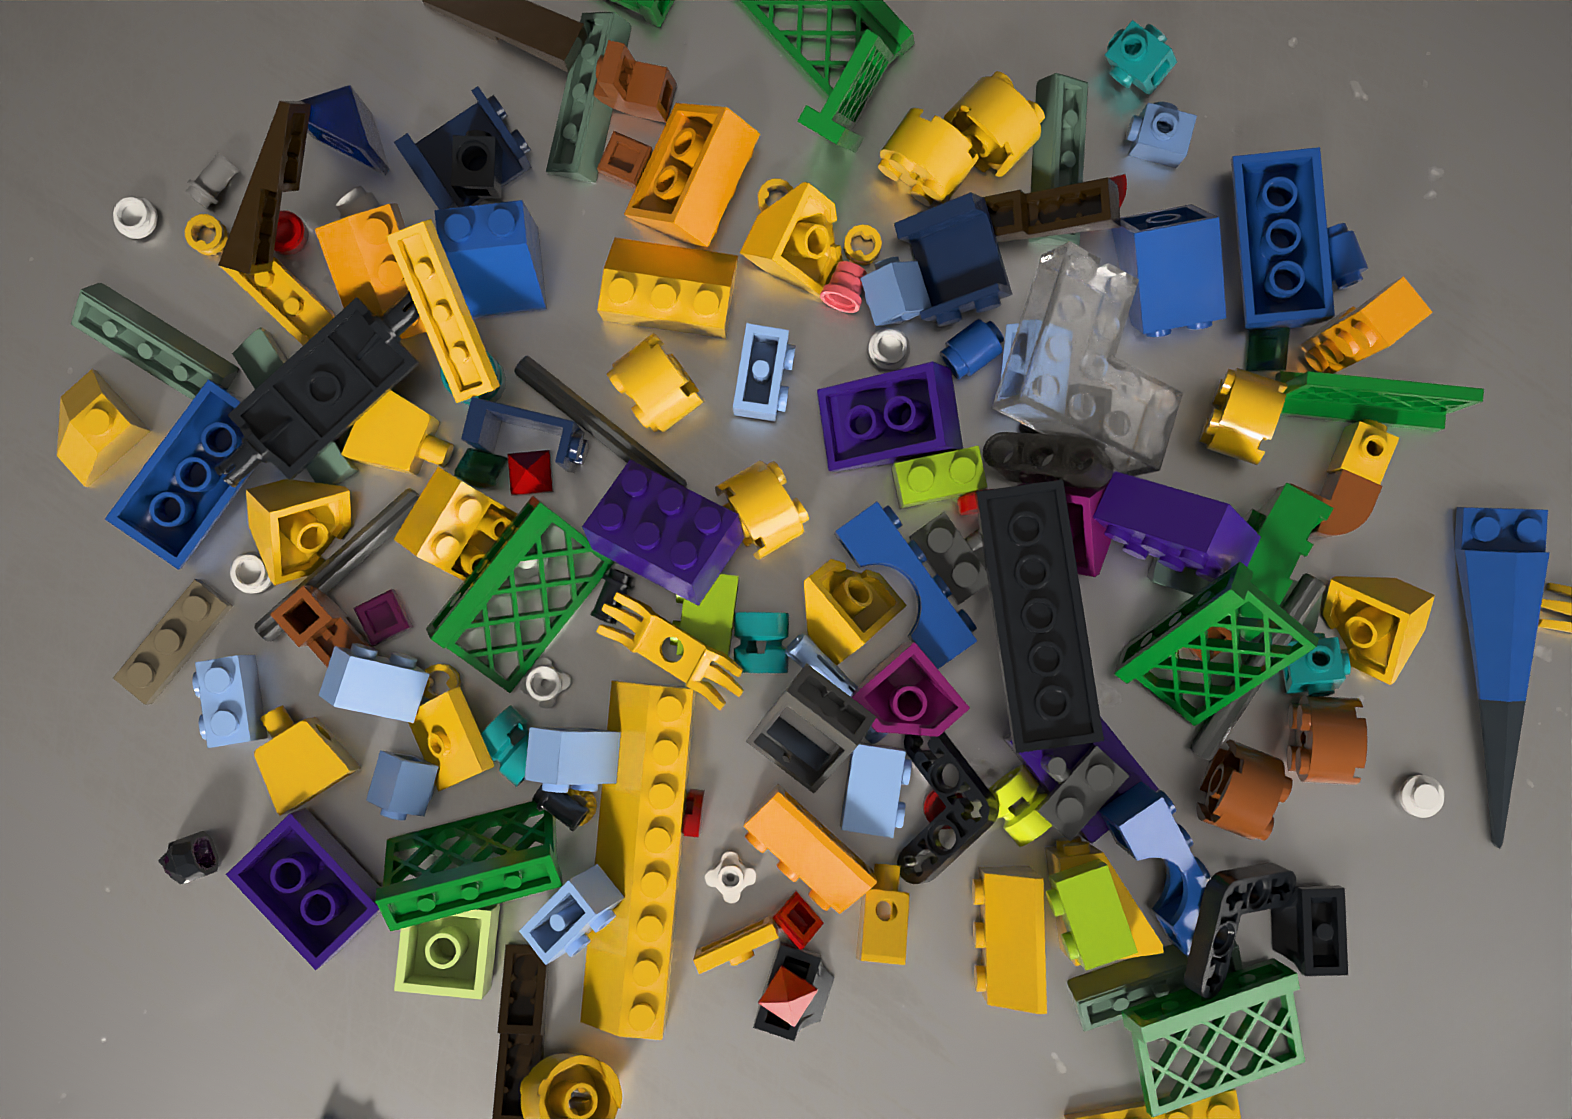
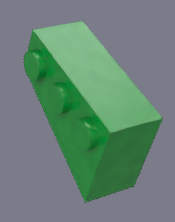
M1289 483L1282 486L1258 511L1252 508L1244 518L1261 536L1247 566L1253 572L1251 583L1278 605L1282 602L1293 582L1290 576L1300 555L1306 557L1314 545L1307 541L1312 530L1323 520H1328L1334 509ZM1249 601L1238 608L1239 617L1263 619V612ZM1239 629L1240 637L1249 642L1263 632Z

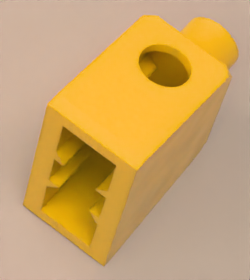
M390 390L354 423L341 455L359 463L417 475L424 460L444 468L451 458L454 445L435 437L440 424L439 420Z
M283 705L271 710L260 718L272 739L254 751V757L279 816L293 812L361 769L357 761L318 718H306L294 724Z
M875 864L874 875L877 883L873 886V889H870L861 897L856 959L905 965L909 893L898 892L900 866ZM881 901H885L891 906L890 918L886 921H882L877 916V905Z

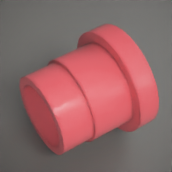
M838 262L829 284L824 285L820 293L821 300L839 311L847 313L858 312L862 304L860 297L863 289L861 277L867 275L866 270L852 262Z

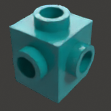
M1133 20L1125 30L1120 29L1114 34L1107 46L1108 51L1105 54L1112 67L1109 74L1117 82L1126 88H1129L1133 83L1149 96L1175 66L1177 60L1172 48L1165 44L1167 38L1161 31L1151 24H1147L1143 28Z
M1313 633L1319 638L1317 647L1283 669L1287 694L1308 692V696H1329L1335 693V689L1340 688L1346 679L1345 675H1350L1351 666L1348 651L1340 649L1338 637L1325 638L1324 633ZM1292 641L1288 644V646H1293L1296 643H1298V641Z

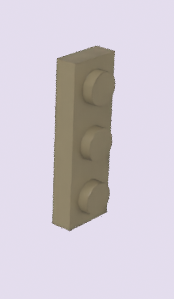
M194 579L115 674L113 679L143 704H152L233 605L202 580Z

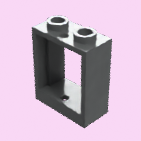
M806 663L766 713L746 742L812 793H815L855 750L877 717ZM788 706L834 741L837 746L828 754L780 717L781 713ZM782 756L788 757L790 762H785Z

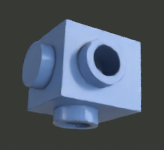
M1168 102L1147 103L1139 116L1133 115L1126 134V140L1132 141L1128 156L1177 168L1187 156L1197 115L1179 111L1177 106Z
M890 257L877 262L874 265L875 271L861 277L865 299L870 308L875 326L900 324L920 315V311L932 307L918 261L900 262L899 257Z
M380 750L366 801L382 808L380 814L387 818L406 820L407 814L425 816L428 802L432 799L434 793V781L439 766L417 756Z

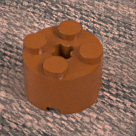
M1302 696L1299 703H1290L1288 725L1290 729H1295V746H1288L1287 749L1288 771H1296L1301 782L1359 784L1361 778L1354 776L1355 768H1365L1367 757L1366 718H1357L1355 707L1363 708L1361 700L1359 698Z
M1229 739L1226 741L1229 749L1219 748L1205 771L1200 790L1206 792L1207 795L1205 805L1197 802V816L1203 822L1249 840L1257 838L1265 841L1272 832L1274 826L1273 815L1279 802L1284 803L1288 799L1292 790L1293 780L1285 776V766L1281 759Z

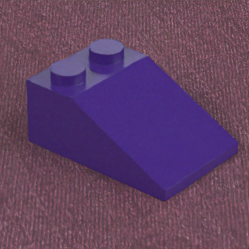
M932 361L817 390L829 472L894 464L963 449L951 368Z

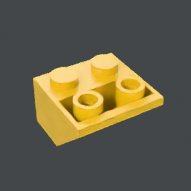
M437 467L394 537V540L415 556L464 581L517 516V513L447 471Z

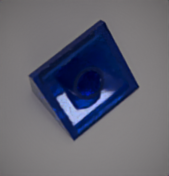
M351 85L300 100L311 104L307 133L313 139L386 176L389 165L373 114Z

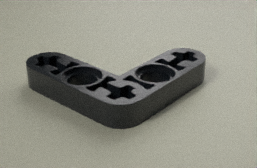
M945 732L938 737L930 736L931 739L927 743L930 750H921L920 747L924 743L921 735L905 734L904 749L907 755L946 806L898 855L897 866H900V876L910 884H921L934 880L994 824L999 813L998 802ZM935 754H945L940 758L935 756ZM949 763L953 764L959 772L958 783L953 788L948 787L942 777L943 769ZM962 793L966 796L965 798H957ZM971 802H981L982 807L979 809L981 817H972L971 812H973L974 806ZM944 825L950 826L955 832L956 841L951 849L943 847L939 840V832ZM931 851L935 856L925 859L920 865L922 871L916 872L914 866L917 864L915 857L925 856Z
M1265 863L1219 871L1209 879L1203 893L1184 974V984L1189 990L1205 999H1211L1220 992L1227 976L1241 915L1285 905L1290 900L1296 886V876L1293 871L1275 863Z

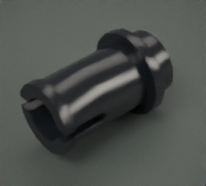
M610 568L608 575L603 574L602 576L605 582L590 615L604 622L616 625L617 620L601 609L605 603L622 608V604L613 599L616 592L627 595L628 591H633L635 586L632 585L633 576Z
M542 785L532 798V801L538 804L536 807L538 811L546 810L572 832L579 827L590 810L567 793L543 791Z

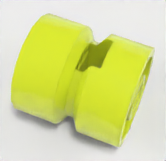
M1023 764L1009 771L988 788L998 802L999 813L997 818L1005 819L1003 828L1019 847L1034 841L1052 827L1035 810L1048 794H1039L1037 792L1039 783ZM1023 797L1025 801L1014 809L1012 804Z

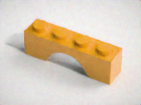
M1403 276L1386 286L1358 308L1352 306L1337 315L1304 341L1301 346L1306 351L1305 358L1314 370L1334 374L1391 346L1433 312Z

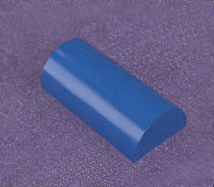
M1320 147L1233 156L1231 167L1245 328L1250 330L1291 329L1314 325L1332 319L1335 316Z
M208 379L106 516L105 520L178 570L182 569L256 469L255 467L235 488L223 480L227 475L222 474L219 476L214 469L217 464H220L243 443L241 440L244 436L242 431L228 416L243 399L220 384Z

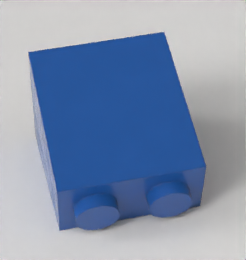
M523 200L434 210L437 234L472 318L547 309L539 230Z
M1189 204L1120 218L1121 228H1112V234L1130 321L1133 327L1142 334H1146L1147 337H1162L1171 334V329L1187 326L1188 329H1204L1212 326V321L1226 319L1220 220L1218 216Z

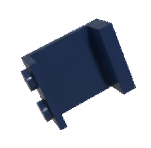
M479 86L471 90L477 103L417 143L412 140L408 133L394 141V144L438 209L474 206L485 199L459 198L452 188L453 135L466 136L467 131L480 130L490 133L491 136H496L503 149L502 187L532 168L525 155L531 151L518 129L511 133L502 122V120L508 117L503 107L494 95L486 98ZM477 156L473 158L468 165V169L472 171L480 170L485 166L487 157Z
M970 192L894 223L898 239L911 244L915 261H918L932 306L919 312L921 320L937 322L938 327L951 325L962 320L961 313L975 308L977 313L995 309L1001 306L1000 299L1013 295L984 197Z
M471 397L461 440L476 450L494 454L501 423L504 422L561 436L555 462L565 471L575 473L577 464H584L589 441L583 439L585 433L574 421Z

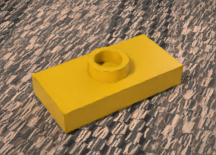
M768 916L696 949L693 961L698 973L701 974L727 961H730L731 966L750 959L755 955L753 949L779 938L778 927L773 918Z

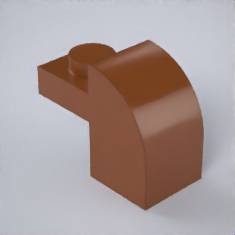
M608 40L605 54L600 55L597 61V82L593 95L602 103L620 112L666 123L677 86L669 69L663 66L635 61L625 43Z
M1344 469L1328 474L1320 495L1291 484L1334 508L1328 520H1323L1312 530L1309 537L1313 538L1342 535L1359 528L1371 515L1383 487Z
M303 585L270 614L298 647L309 646L327 668L335 646L351 649L352 643H358L371 647L346 619L348 615L331 598L312 585Z

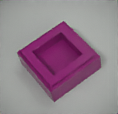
M390 589L353 608L371 646H376L413 627L394 589Z

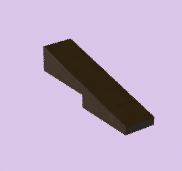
M422 0L425 6L497 42L500 38L568 73L588 37L583 23L528 0Z
M279 101L218 266L246 274L271 271L282 192L299 191L311 110L310 103Z
M1108 177L1027 194L1021 190H1015L984 197L997 242L1121 228L1118 185Z
M505 945L497 1033H500L492 1119H524L521 1110V1082L544 1057L549 964L545 965L530 945Z

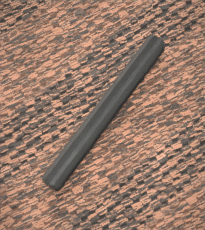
M525 356L517 364L514 372L520 379L626 463L632 460L684 487L687 486L685 479L530 356Z
M411 488L401 493L255 623L254 628L260 637L266 641H274L281 635L284 630L270 614L303 585H312L327 594L401 528L420 495Z
M1303 574L1281 608L1302 624L1325 590L1326 585L1311 574ZM1272 632V644L1288 646L1293 638L1289 634ZM1264 634L1258 643H1264ZM1250 654L1244 665L1261 667L1265 664V656ZM1234 678V680L1232 681V683L1230 684L1229 687H1231V686H1233V685L1235 684V678ZM1262 683L1207 719L1191 744V749L1195 754L1209 761L1213 759Z

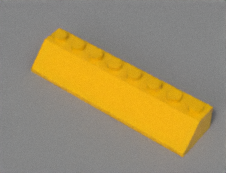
M612 680L607 730L621 732L616 784H602L595 865L598 864L625 898L612 910L616 917L597 933L592 930L588 934L591 942L587 945L580 1022L620 1037L662 1040L667 1021L683 841L682 825L686 807L696 691L683 686Z

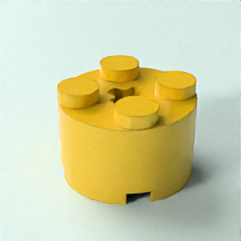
M996 71L992 76L980 78L944 116V120L959 130L973 145L968 153L970 156L977 153L979 157L974 167L984 173L989 168L998 170L995 174L998 177L1004 176L1039 140L1041 136L1040 123L1045 119L1041 107L1031 100H1026L1014 88L1011 79L1000 71Z
M911 108L880 151L882 160L878 164V168L890 179L895 181L901 179L912 187L910 194L926 206H931L934 200L942 203L948 202L979 159L978 154L970 156L968 152L973 145L950 123L934 115L931 121L920 117L924 111L923 109Z
M652 333L612 364L613 369L606 374L621 394L625 392L636 402L631 409L645 428L651 427L654 432L659 430L665 432L704 403L705 400L697 394L699 389L673 354L666 355L661 348L664 343L656 334Z
M1236 368L1235 371L1228 369L1224 379L1220 380L1212 403L1220 405L1219 409L1214 408L1211 417L1207 418L1199 442L1207 444L1206 448L1258 465L1265 451L1259 450L1262 440L1266 441L1272 438L1286 398V394L1283 392L1288 384L1240 368Z
M759 460L715 486L717 497L725 493L728 503L723 505V507L739 514L744 534L742 542L746 547L754 543L758 551L753 556L757 560L764 558L804 533L802 524L809 520L808 514L799 499L794 498L791 500L783 487L787 480L775 461L765 464Z
M558 1053L546 1057L531 1070L520 1086L521 1110L524 1119H615L618 1108L621 1109L622 1089L617 1075L609 1065L588 1055Z

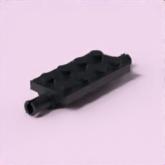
M409 290L382 316L378 313L375 315L360 298L356 297L228 414L229 418L240 428L244 436L241 438L243 443L220 464L214 467L219 476L222 474L227 475L223 478L226 483L235 488L261 462L267 463L268 461L275 465L289 480L294 479L420 364L400 342L402 340L400 335L420 317Z

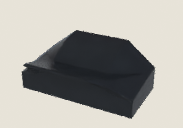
M1339 885L1297 887L1285 905L1271 909L1272 950L1292 961L1304 976L1348 975L1345 888Z
M780 941L763 993L781 965L818 988V991L795 1027L759 1004L753 1028L795 1041L801 1029L821 1021L835 977L823 966L821 955L805 949L800 950L796 946Z

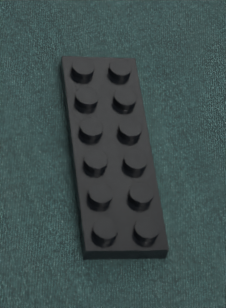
M1063 479L976 491V507L1014 753L1104 741Z

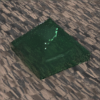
M1290 328L1250 331L1246 371L1255 373L1286 370Z
M467 448L454 470V476L479 490L496 486L508 463V458Z

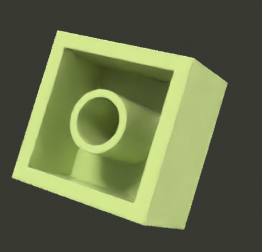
M500 903L402 928L394 991L482 1000L492 986Z

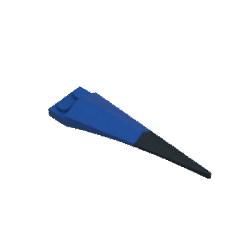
M1457 507L1454 550L1468 624L1478 695L1487 779L1491 841L1495 847L1500 849L1504 840L1550 553L1546 552L1548 510Z

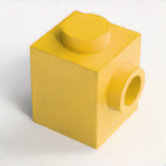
M1363 419V421L1345 426L1326 472L1332 473L1344 469L1380 485L1399 437L1387 433V426L1374 420Z

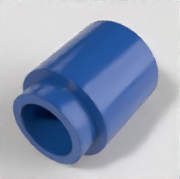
M1346 223L1327 228L1332 285L1336 284L1338 290L1362 281L1361 273L1366 271L1368 266L1354 231H1349Z
M977 319L945 343L946 348L940 351L939 354L946 367L951 368L952 374L957 379L965 375L970 377L1003 353L1001 343L1004 342V337L992 321L985 323L981 319Z

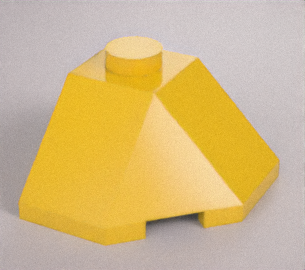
M802 182L757 215L740 254L765 272L820 298L823 286L829 284L838 262L843 261L841 245L835 244L832 223L837 221L835 203L810 183Z
M91 369L60 398L57 457L84 487H89L150 432V429L96 370Z
M283 479L246 489L249 528L270 581L274 585L312 574L325 561L321 555L336 537L341 540L351 528L350 490L345 486Z
M830 559L804 580L807 633L819 649L836 665L863 646L907 606L880 573L867 569L862 573L846 569L844 562Z
M1335 576L1330 581L1322 615L1330 629L1336 628L1344 641L1351 667L1392 685L1425 631L1435 595L1397 578Z

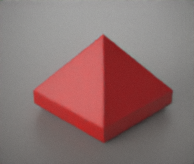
M550 450L507 454L511 496L554 492Z
M796 891L772 917L781 932L800 950L808 944L824 924Z
M781 965L759 999L758 1004L795 1027L817 993L818 988Z

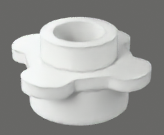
M548 658L538 659L535 662V669L520 681L521 691L525 694L529 693L533 698L537 699L539 706L544 709L552 708L556 704V697L562 690L568 689L571 685L570 676L567 673H560L552 665V661ZM547 679L549 686L543 687L541 684L542 680Z
M727 851L722 855L721 862L717 867L707 871L705 881L708 886L716 887L723 894L725 902L736 903L740 899L742 890L747 885L755 883L756 872L751 867L746 868L745 864L739 860L736 852ZM729 873L735 875V879L733 881L727 880V875Z

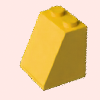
M1075 836L1071 841L1065 837L1055 840L1056 846L1045 847L1049 876L1096 859H1100L1108 865L1138 951L1136 954L1121 959L1164 953L1163 944L1104 852L1089 842L1082 841L1080 836ZM1062 915L1055 917L1059 946L1061 951L1067 956L1061 939V934L1067 932ZM1077 959L1071 960L1075 966L1080 965Z

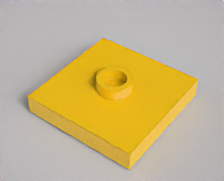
M460 687L449 690L419 706L414 723L408 722L424 760L439 766L434 781L438 792L494 767V763Z

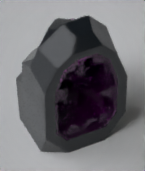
M201 831L170 842L167 852L158 862L163 866L165 873L179 884H184L217 872L219 857L213 839L205 831Z

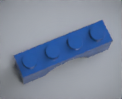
M875 502L836 530L834 535L858 568L870 565L890 567L901 573L910 582L917 597L918 610L915 623L907 637L911 642H915L934 666L939 669L977 642V639L972 634L977 627L964 609L956 612L947 598L952 593L944 580L938 574L931 577L923 566L927 558L913 539L907 543L897 530L903 525L891 507L887 505L882 509L880 504Z
M1141 781L1101 808L1099 812L1116 844L1137 861L1147 858H1163L1166 867L1165 886L1152 910L1168 940L1189 957L1203 893L1211 876L1205 865L1197 857L1193 856L1190 848L1194 846L1190 835L1180 824L1176 823L1172 816L1176 812V808L1171 799L1162 790L1155 792Z

